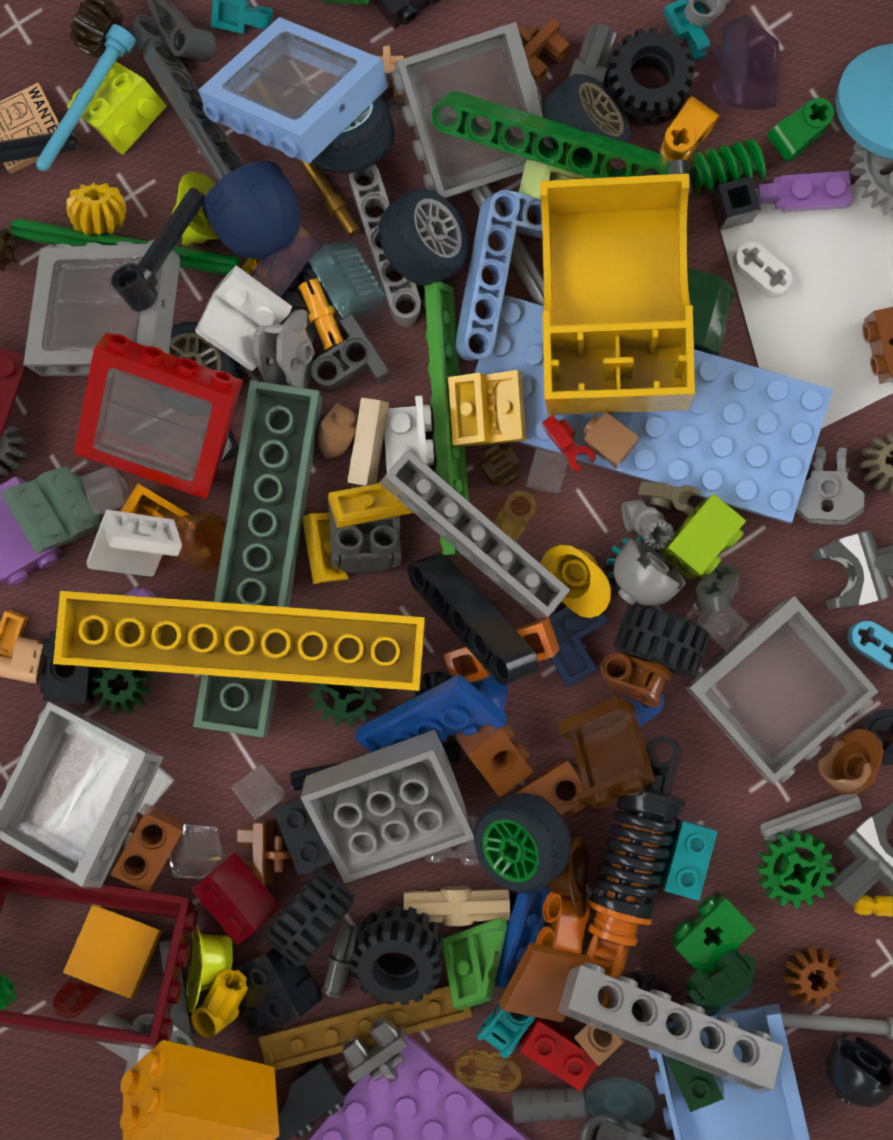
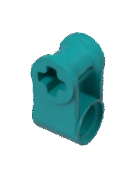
M498 1004L495 1010L483 1021L475 1037L480 1041L482 1039L486 1040L500 1051V1057L506 1059L513 1052L535 1017L503 1011L500 1004Z

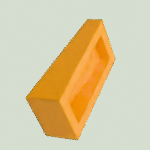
M12 610L4 611L0 623V655L12 658L16 640L18 637H22L29 619L28 616Z

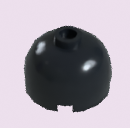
M841 1034L832 1044L826 1058V1075L832 1088L835 1090L836 1096L848 1105L860 1107H876L884 1103L893 1095V1070L890 1068L893 1061L881 1049L867 1040L857 1036L855 1039L856 1043L850 1040H845L848 1034Z

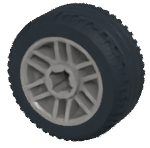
M428 189L411 190L390 204L382 213L379 222V235L384 254L392 267L410 282L423 286L431 285L442 281L463 266L468 254L466 228L456 209L441 195Z

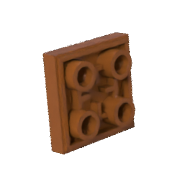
M529 943L499 1004L503 1011L563 1022L566 1016L557 1011L569 970L579 965L583 966V963L594 964L588 955Z

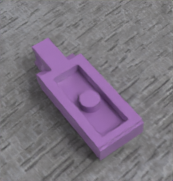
M849 171L782 175L781 177L773 178V183L758 185L756 190L759 204L775 203V209L782 210V213L849 208L852 204Z

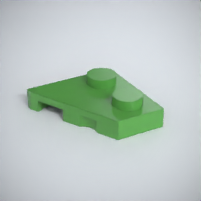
M498 918L443 938V953L453 1008L463 1010L492 999L508 927L506 920Z

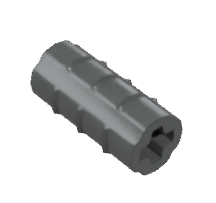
M564 1084L563 1086L548 1087L546 1085L540 1088L511 1089L514 1123L530 1122L532 1124L533 1122L548 1121L550 1123V1121L585 1119L583 1089L580 1092L573 1086H565Z

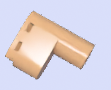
M18 637L12 658L0 656V677L39 684L46 661L43 655L44 644H41L39 640Z

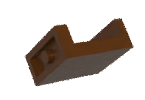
M615 695L557 723L560 736L570 739L574 748L584 791L577 793L579 802L591 805L596 809L608 807L613 804V799L622 795L638 794L644 790L643 786L655 782L633 703Z

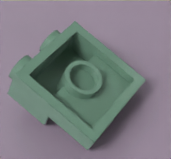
M68 466L41 473L35 480L8 487L1 494L36 554L88 537L101 524L99 508L94 503H89L82 491L83 482L77 474H72Z

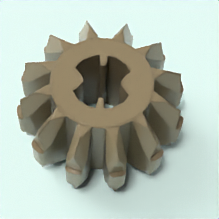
M888 433L883 436L882 440L878 437L871 440V448L863 449L862 455L868 460L861 462L859 467L868 469L870 472L864 476L865 481L876 479L874 489L880 490L886 486L887 491L892 493L893 467L885 462L887 458L888 461L893 462V434Z

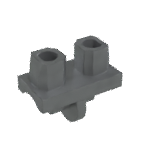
M382 1016L369 1027V1032L376 1041L367 1048L358 1035L342 1045V1053L348 1063V1076L353 1083H356L368 1073H370L374 1081H377L382 1076H385L390 1082H394L399 1078L396 1067L405 1061L400 1051L407 1047L405 1039L407 1032L402 1025L395 1027L386 1016Z

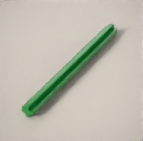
M15 219L10 225V234L13 238L49 245L67 244L74 247L85 246L87 243L116 245V243L122 241L133 244H148L149 242L103 233L100 236L96 233L87 236L83 231H76L74 228L23 219ZM174 246L172 249L181 258L180 268L225 276L235 266L240 268V259L238 257Z

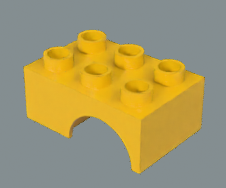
M689 173L540 181L544 267V400L547 415L604 413L605 411L607 413L687 411L690 409L695 396L693 305H690L687 277Z

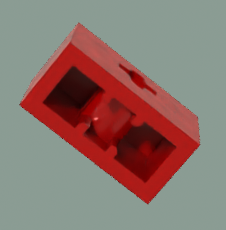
M535 1017L518 1043L520 1053L580 1092L597 1066L574 1038L575 1035L548 1019Z

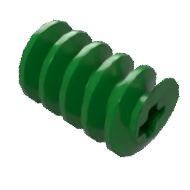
M753 138L746 139L743 144L733 142L730 148L727 145H721L717 151L709 148L706 149L704 155L701 152H693L691 155L690 179L697 196H700L702 185L705 186L710 194L713 193L714 182H717L719 185L727 183V179L731 181L739 180L741 175L744 178L752 176L753 179V172L757 173L761 181L766 178L764 156L761 148Z

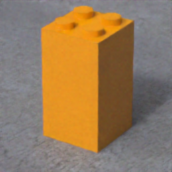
M162 1040L123 1075L120 1087L123 1093V1112L120 1119L123 1140H275L279 1137L275 1069L272 1066Z

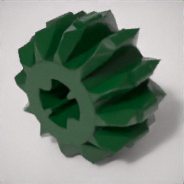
M99 667L104 675H93L92 680L99 682L100 687L94 688L92 694H103L104 696L98 704L100 707H106L111 703L110 710L113 714L119 713L121 707L126 714L132 713L133 703L139 707L145 704L140 693L151 694L152 692L151 688L143 687V682L152 679L151 674L140 675L143 670ZM125 677L126 679L123 682H128V688L119 692L118 690L121 687H116V681Z

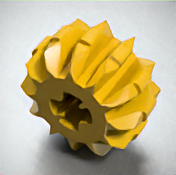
M93 182L89 186L80 185L79 189L70 191V197L67 199L66 205L67 215L70 217L74 230L83 231L87 236L92 233H96L98 236L105 232L113 234L114 229L123 227V220L126 219L125 213L127 211L123 196L120 195L118 188L109 187L108 183L96 185Z

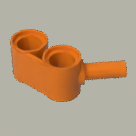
M550 892L544 901L542 913L545 921L551 923L552 927L542 928L537 935L535 944L582 954V942L590 911L587 901L585 916L579 918L573 906L572 897Z

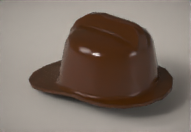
M576 836L571 844V855L567 866L558 877L547 884V888L553 893L572 897L579 918H583L586 913L589 855L584 838Z

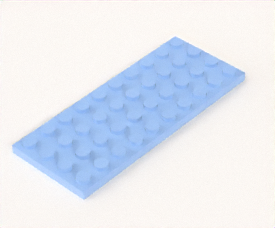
M504 295L494 348L488 357L479 359L475 373L480 372L487 375L512 370L521 371L527 440L517 442L565 456L542 427V422L551 416L547 415L544 400V306ZM694 349L695 396L689 410L608 413L639 436L636 446L617 470L596 453V460L593 463L589 460L588 456L583 454L576 458L578 461L648 482L667 483L676 487L690 485L701 491L700 495H697L698 497L706 499L714 493L728 506L791 524L833 389ZM603 413L554 416L558 421L564 418L576 434L572 439L576 445L585 446L583 439L586 435L582 432L595 415L600 418Z

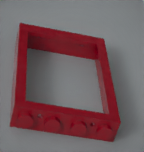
M0 870V915L6 894L13 893L176 918L150 1033L0 1010V1026L152 1050L162 1040L170 1041L173 1030V1019H169L172 1004H178L182 989V983L178 982L180 969L187 966L190 954V946L186 945L189 931L194 932L198 919V910H194L195 906L191 899L102 885L101 888L81 887L67 879Z

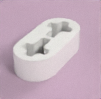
M749 241L743 243L733 256V265L737 272L769 297L781 296L792 284L793 276L791 270L757 242ZM751 252L756 255L755 263L751 262L749 265H746L743 262L745 255H749ZM776 274H779L782 277L780 284L775 285V287L769 284L771 281L770 276L774 277Z

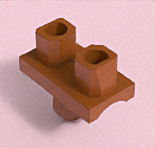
M552 18L540 31L535 25H531L528 30L518 26L531 76L533 75L537 85L548 73V67L540 59L547 54L558 63L569 52V43L560 34L561 24L555 18Z
M263 820L253 823V825L238 828L237 843L239 846L253 847V859H242V861L264 887L268 884H274L275 872H284V859H291L289 850L284 849V837L276 836V820Z

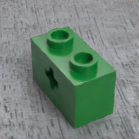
M720 893L715 897L713 895L707 897L697 909L699 913L690 922L688 920L681 922L672 933L674 938L670 940L671 944L696 971L708 969L712 973L716 969L715 963L722 954L729 950L737 949L756 930ZM707 927H710L716 934L714 938L710 939L706 936L704 930Z

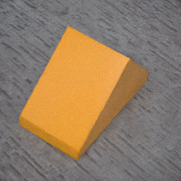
M139 483L120 511L173 519L179 537L192 518L190 514Z

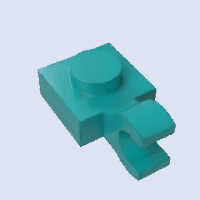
M213 0L211 27L244 34L247 30V25L267 29L268 23H272V8L264 6L249 7V0Z
M678 0L666 5L663 15L674 37L679 36L681 39H687L688 48L694 61L706 57L708 54L705 49L710 48L711 44L703 30H706L708 25L706 27L703 25V27L699 28V25L695 27L693 23L690 24L689 20H686L684 12L689 0ZM700 2L693 4L697 12L705 14Z

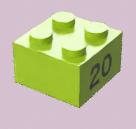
M713 493L698 504L696 512L690 514L674 533V536H672L674 539L672 541L669 540V544L665 545L666 548H661L658 553L662 552L666 561L688 580L697 576L702 578L705 574L709 575L721 562L722 559L717 555L721 551L724 552L728 547L732 548L742 537L744 532L740 528L746 520Z

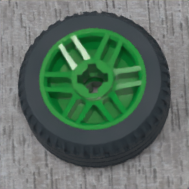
M530 793L511 794L493 804L478 819L474 833V846L483 869L491 879L509 891L531 893L542 889L558 877L569 862L571 838L569 837L568 827L562 819L563 817L545 799Z

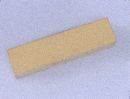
M361 397L347 483L364 486L376 484L389 402Z

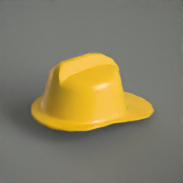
M558 545L550 548L543 555L540 564L570 589L562 602L571 611L581 617L592 618L601 615L607 609L611 600V586L607 576L598 567L596 560L590 553L569 545Z

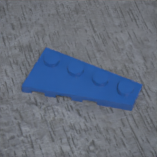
M458 674L357 728L355 740L370 752H374L435 730L440 741L444 742L447 740V735L462 732L465 736L478 733L479 727L490 724L494 729L506 726L507 715Z

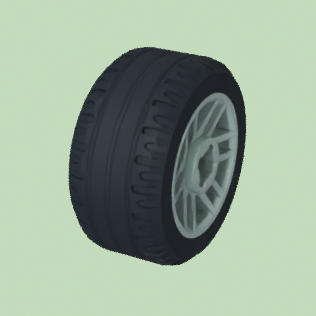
M322 95L321 97H319L318 99H316V100L309 106V108L306 110V112H307L315 103H317L324 95ZM380 95L312 160L315 165L328 172L347 174L367 169L380 161L392 147L395 138L394 125L384 98Z

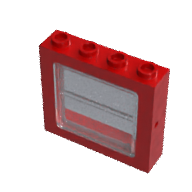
M105 332L93 350L74 454L207 499L217 480L243 380L233 377L226 371H215L201 366L192 359H181L164 353L160 348L144 346L130 341L123 335Z

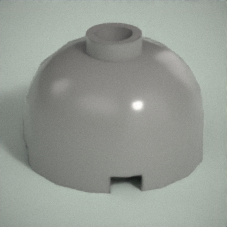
M631 538L615 559L613 568L615 581L621 587L618 593L631 605L639 602L645 606L657 607L670 601L677 595L686 582L675 567L669 572V568L664 563L666 559L661 554L637 539L633 541Z

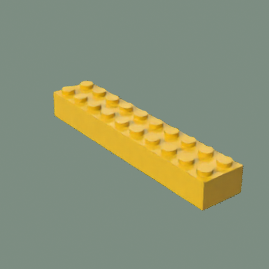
M60 591L53 664L419 691L425 617Z

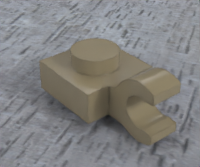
M641 481L638 495L650 499V505L653 507L670 510L671 505H674L677 510L686 514H694L696 508L687 505L690 496L700 495L701 491L690 485L676 487L667 483Z

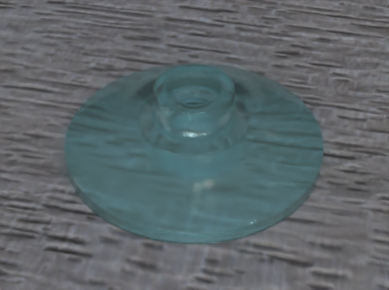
M626 1078L599 1080L590 1085L584 1094L585 1111L589 1116L597 1113H606L613 1116L619 1125H622L623 1119L639 1126L643 1125L651 1119L655 1111V1100L652 1093L642 1084Z

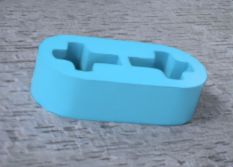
M872 621L854 623L847 633V640L850 646L881 667L893 670V661H889L891 655L882 650L884 646L888 649H893V634ZM869 629L868 636L877 641L876 645L871 642L861 644L862 637L858 634V631Z

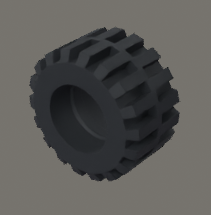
M650 27L648 33H644L643 28L635 31L634 37L630 34L626 35L622 40V44H617L611 56L605 79V87L617 99L627 120L629 118L635 119L634 125L641 126L642 121H647L648 126H655L658 119L662 123L668 121L671 114L675 116L679 112L694 79V74L692 73L695 65L694 60H689L691 51L688 47H681L683 40L679 36L675 40L671 38L672 32L664 30V33L661 34L657 33V28ZM639 67H652L663 74L667 84L656 89L645 88L634 80L631 72Z
M635 604L627 606L613 645L623 654L640 660L655 662L673 673L690 677L697 676L711 635L703 627L686 619L652 607Z
M321 868L309 877L266 930L264 940L296 967H299L316 953L352 907L355 895Z
M394 905L392 910H389L387 907L379 908L378 914L372 912L367 915L366 921L362 920L356 933L351 972H354L353 979L356 984H361L360 990L364 994L371 993L372 999L378 1002L380 999L386 1000V1004L394 1005V1002H400L401 1005H409V1000L418 1002L423 1000V994L430 995L433 992L434 985H437L440 980L443 937L442 933H438V925L435 922H429L430 916L424 912L419 915L416 913L417 909L409 907L408 910H404L402 905ZM398 952L409 957L395 958L386 953Z

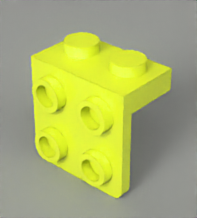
M115 61L81 116V119L94 127L118 153L124 155L167 105L143 77ZM79 88L73 94L72 100L68 103V109L75 100L81 88Z

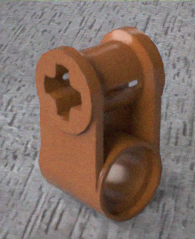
M617 652L606 656L600 667L604 680L613 694L637 701L642 705L652 708L659 707L661 703L659 696L663 687L672 678L671 671L660 664L640 660ZM625 671L622 676L613 677L617 672Z

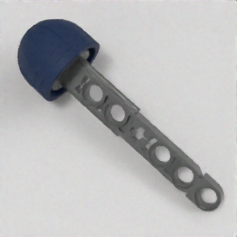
M139 14L129 27L128 32L136 39L135 45L138 50L143 51L144 60L218 181L204 199L202 205L203 214L224 245L237 255L249 259H266L279 254L293 241L300 225V205L291 184L281 168L274 162L258 161L244 165L219 122L211 121L204 113L198 87L179 56H175L172 53L155 20L147 15Z

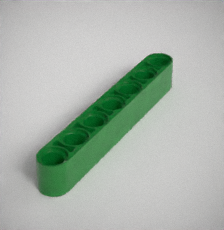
M458 91L446 92L441 96L431 112L433 125L443 133L588 178L645 176L643 171L646 169H655L660 175L669 174L670 166L668 160L657 152L598 134L584 132L566 124ZM443 106L452 107L457 113V118L447 116ZM483 116L490 121L491 127H481L476 117ZM509 128H520L524 132L525 137H514ZM551 137L555 139L559 147L555 149L547 147L543 142V138ZM581 147L587 148L593 157L584 159L577 154L576 149ZM620 158L626 163L627 167L616 169L611 165L610 160Z

